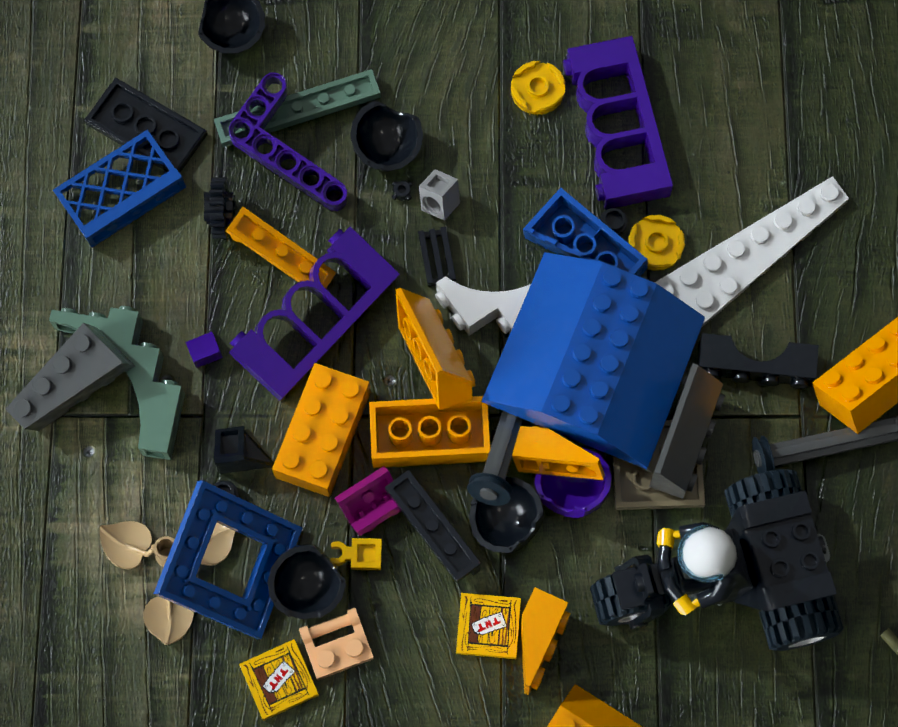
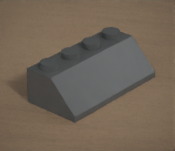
M692 363L649 485L651 488L682 499L686 490L690 492L693 490L698 476L692 473L696 463L702 464L707 448L702 447L704 438H711L716 421L711 420L714 410L720 412L725 395L720 393L723 383L697 364Z

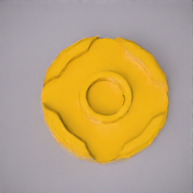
M531 61L523 64L515 71L511 81V96L514 103L522 111L543 115L555 110L561 104L565 96V79L561 71L554 65L540 63V61Z
M649 215L632 227L628 243L648 259L647 269L656 271L665 270L676 264L682 256L685 238L683 231L680 230L676 222L671 218L662 215Z

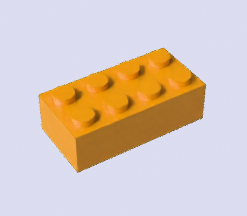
M898 317L812 382L819 405L857 434L898 403Z
M314 363L272 468L276 479L330 497L370 396L369 381Z
M472 396L470 401L442 410L438 409L434 399L369 402L373 468L486 462L490 451L488 405L481 402L483 396Z

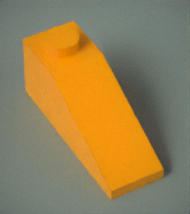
M520 426L512 453V458L518 472L604 480L605 474L600 459L549 428Z

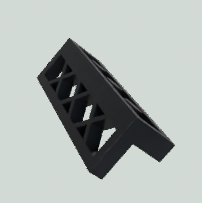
M409 470L385 487V491L456 583L470 573L474 576L480 571V561Z

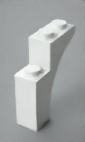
M445 276L436 282L437 293L435 297L444 309L448 307L453 313L451 318L460 331L464 329L469 336L495 318H498L496 322L503 333L507 334L513 328L531 284L514 290L489 292L462 286Z

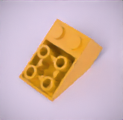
M536 587L530 596L521 619L524 693L529 695L531 688L538 689L545 672L542 664L544 660L550 663L558 640L554 638L557 633L563 634L571 614L566 611L568 602Z

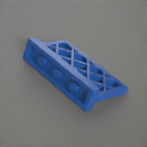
M147 129L59 185L53 191L89 245L93 248L186 188L181 174L174 168ZM148 140L152 146L150 156L137 155V146ZM118 158L129 159L126 172L113 170V162ZM134 160L148 162L145 175L131 173ZM153 163L163 164L169 170L161 177L150 176ZM95 173L105 174L102 187L88 185L90 176ZM110 175L124 177L122 190L107 188ZM129 179L144 180L142 189L137 192L127 191ZM71 188L81 189L78 202L66 200L63 193ZM87 190L101 192L98 205L84 203ZM106 193L120 195L118 204L114 207L103 206ZM72 207H77L76 213L74 212ZM82 208L96 210L95 218L86 225H83L80 220Z

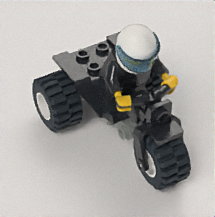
M788 469L758 473L743 478L729 486L724 494L732 519L726 530L723 531L719 527L705 522L679 526L677 531L670 528H662L657 536V545L659 547L658 563L653 564L649 555L632 557L624 564L614 567L615 572L599 579L590 587L599 624L606 626L629 624L630 629L633 630L637 627L643 628L648 626L649 622L664 614L672 605L675 606L680 614L689 615L700 606L704 609L712 605L721 606L722 603L734 601L738 604L762 610L759 614L768 646L771 650L785 651L816 644L837 636L844 629L834 597L837 594L826 564L830 559L826 539L823 535L817 534L806 490L802 491L797 472ZM674 539H681L677 549V557L671 558Z

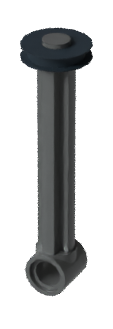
M502 411L483 473H476L469 479L467 490L476 500L494 506L505 505L510 501L513 490L512 486L506 481L518 432L520 426L523 425L524 419Z
M898 415L892 416L889 419L875 421L859 434L848 427L769 444L764 435L761 436L760 441L757 437H753L752 450L757 471L762 473L775 470V467L888 442H898Z

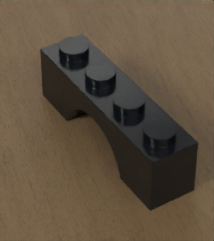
M702 333L699 341L697 365L718 380L721 377L732 378V381L736 383H748L751 380L761 381L765 386H777L780 383L790 384L794 389H807L808 386L812 387V382L817 379L819 345L789 342L785 351L775 359L755 361L745 357L738 351L731 336Z

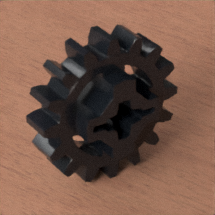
M212 177V182H210L211 190L204 192V221H206V224H210L213 239H227L228 233L225 231L235 218L236 199L233 192L228 190L227 177Z

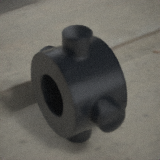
M394 181L392 183L394 186L392 199L400 201L411 200L410 187L412 183L410 181Z

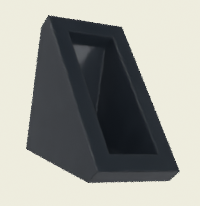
M244 426L215 430L214 462L220 474L273 467L274 462L247 434Z

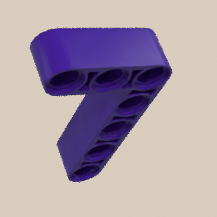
M275 72L265 75L229 125V135L232 144L331 211L343 209L347 203V189L345 185L264 130L287 97L285 78ZM271 84H279L282 87L278 93L267 91ZM256 106H262L266 109L265 113L260 116L253 115L251 110ZM240 128H246L250 131L249 135L245 138L236 137L235 132ZM262 144H270L273 147L272 151L268 154L259 153L258 148ZM286 159H291L296 162V165L293 169L285 170L281 167V163ZM308 175H315L319 178V181L316 185L309 186L304 183V179ZM337 190L343 196L339 201H330L327 198L328 193Z

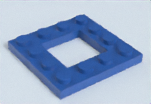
M203 480L197 481L153 594L255 639H261L274 606L268 589L271 567L283 552L297 544L302 527ZM216 523L262 543L243 597H239L196 577Z

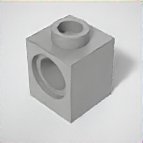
M434 169L419 186L421 210L445 221L460 204L459 182L457 178Z

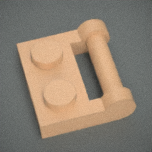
M356 608L347 610L345 615L308 628V626L299 628L317 681L374 659ZM349 625L353 626L354 633L317 647L313 643L312 639Z

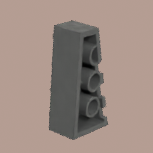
M83 323L5 409L24 429L40 431L67 413L71 407L85 401L91 396L90 394L102 386H107L124 371H129L135 365L97 327Z

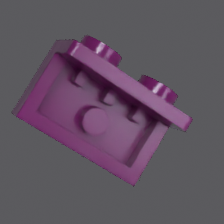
M385 466L335 497L348 523L359 536L372 531L378 524L401 511L385 491V487L394 481Z

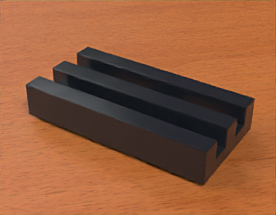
M446 226L440 227V230L433 228L429 229L428 232H424V230L418 231L428 287L436 286V282L444 277L436 237H442L449 274L448 278L456 282ZM431 238L438 276L436 279L432 278L425 239Z

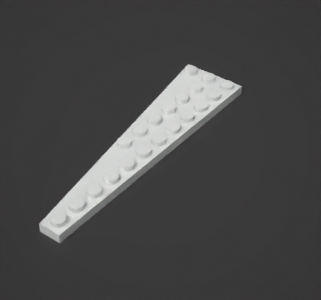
M832 176L654 283H657L705 317L703 327L744 292L758 277L765 274L779 259L786 256L794 246L803 241L815 228L822 225L844 206L849 198Z

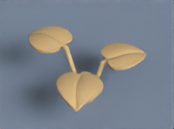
M124 521L100 526V541L104 553L112 564L122 569L138 567L142 561V556L149 557L153 553L157 563L164 567L175 540L172 537L164 536L152 545V536L149 529L142 523L135 521ZM216 523L201 564L213 566L224 561L232 549L236 531ZM159 596L151 599L143 612L146 628L164 645H171L182 639L190 629L194 618L193 611Z

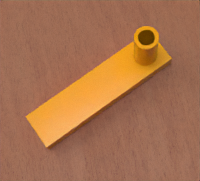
M242 207L225 231L230 234L231 239L235 242H241L295 281H309L310 269L318 259L245 207ZM322 264L318 275L321 284L326 289L337 272L326 264Z

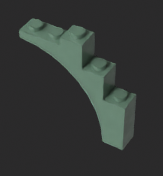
M120 306L119 309L110 307L109 316L106 318L105 315L96 312H90L89 315L78 314L76 310L70 308H62L61 311L51 310L49 321L55 330L73 334L83 323L95 326L135 365L126 373L133 384L139 404L141 427L138 449L142 456L171 460L185 393L182 387L179 386V383L175 381L162 380L161 383L159 382L164 356L160 348H157L154 344L142 342L138 345L143 324L139 312L129 306Z

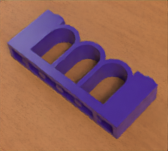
M633 36L568 48L567 59L563 60L564 72L566 76L571 77L572 85H577L576 100L580 108L587 113L585 135L588 141L596 147L594 170L599 177V184L595 185L597 200L603 201L604 208L607 210L609 208L670 197L673 184ZM626 75L631 93L596 99L588 95L584 87L596 80ZM635 109L640 128L614 134H605L595 128L593 121L603 115ZM645 143L650 164L626 169H613L604 163L602 156L611 150Z
M351 227L345 232L339 229L328 240L332 244L327 250L328 253L314 263L310 269L309 281L298 282L287 291L282 300V310L270 311L260 319L255 327V332L252 329L247 334L241 331L230 342L233 348L229 354L278 400H281L311 369L314 363L329 350L399 275ZM328 262L338 263L367 290L349 310L321 284L318 274L322 264ZM305 290L312 292L340 318L322 339L292 311L291 299L297 291ZM269 320H284L313 346L309 353L294 368L265 341L263 329Z

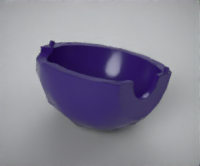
M581 447L600 459L605 474L604 480L536 474L534 483L541 502L548 509L562 516L583 518L598 510L607 499L612 479L609 466L598 453L588 448Z

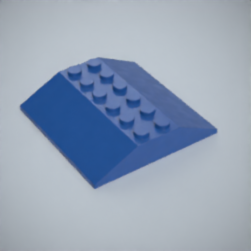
M544 252L481 402L541 427L549 428L558 434L647 470L705 317L657 283L601 261Z

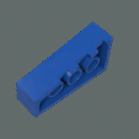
M562 188L552 196L523 228L525 239L559 255L605 262L639 277L648 268V259Z

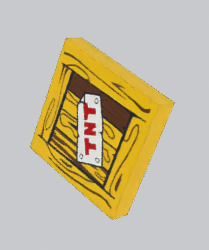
M461 593L456 654L516 659L521 598Z
M295 639L239 664L263 721L319 696Z

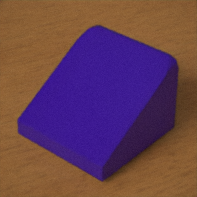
M213 332L186 342L196 368L223 358Z

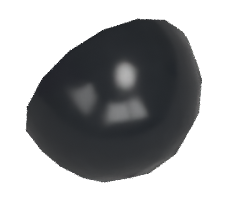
M205 0L198 31L200 39L209 48L222 54H238L250 49L260 39L265 28V13L260 1Z
M372 101L359 110L352 122L350 136L353 149L364 164L387 172L401 169L415 159L422 146L423 130L420 119L417 116L401 113L387 107L386 104Z
M506 477V481L512 486L513 490L510 501L505 505L494 506L473 498L470 503L469 521L473 532L472 535L480 545L493 552L514 553L526 546L538 532L543 522L544 511L539 495L530 484L518 478Z
M313 544L295 545L283 552L272 565L268 578L269 596L276 608L288 617L303 620L321 618L333 611L342 600L346 587V580L339 569L320 548Z

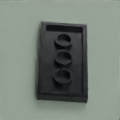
M116 77L84 119L86 125L120 145H124L148 129L179 173L208 135L207 130ZM148 140L137 146V155L150 156L152 146ZM153 163L164 171H169L165 165Z

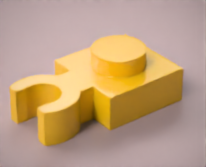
M352 538V547L346 546L339 541L331 543V549H340L342 551L341 557L330 558L335 566H341L346 561H351V570H381L382 539Z

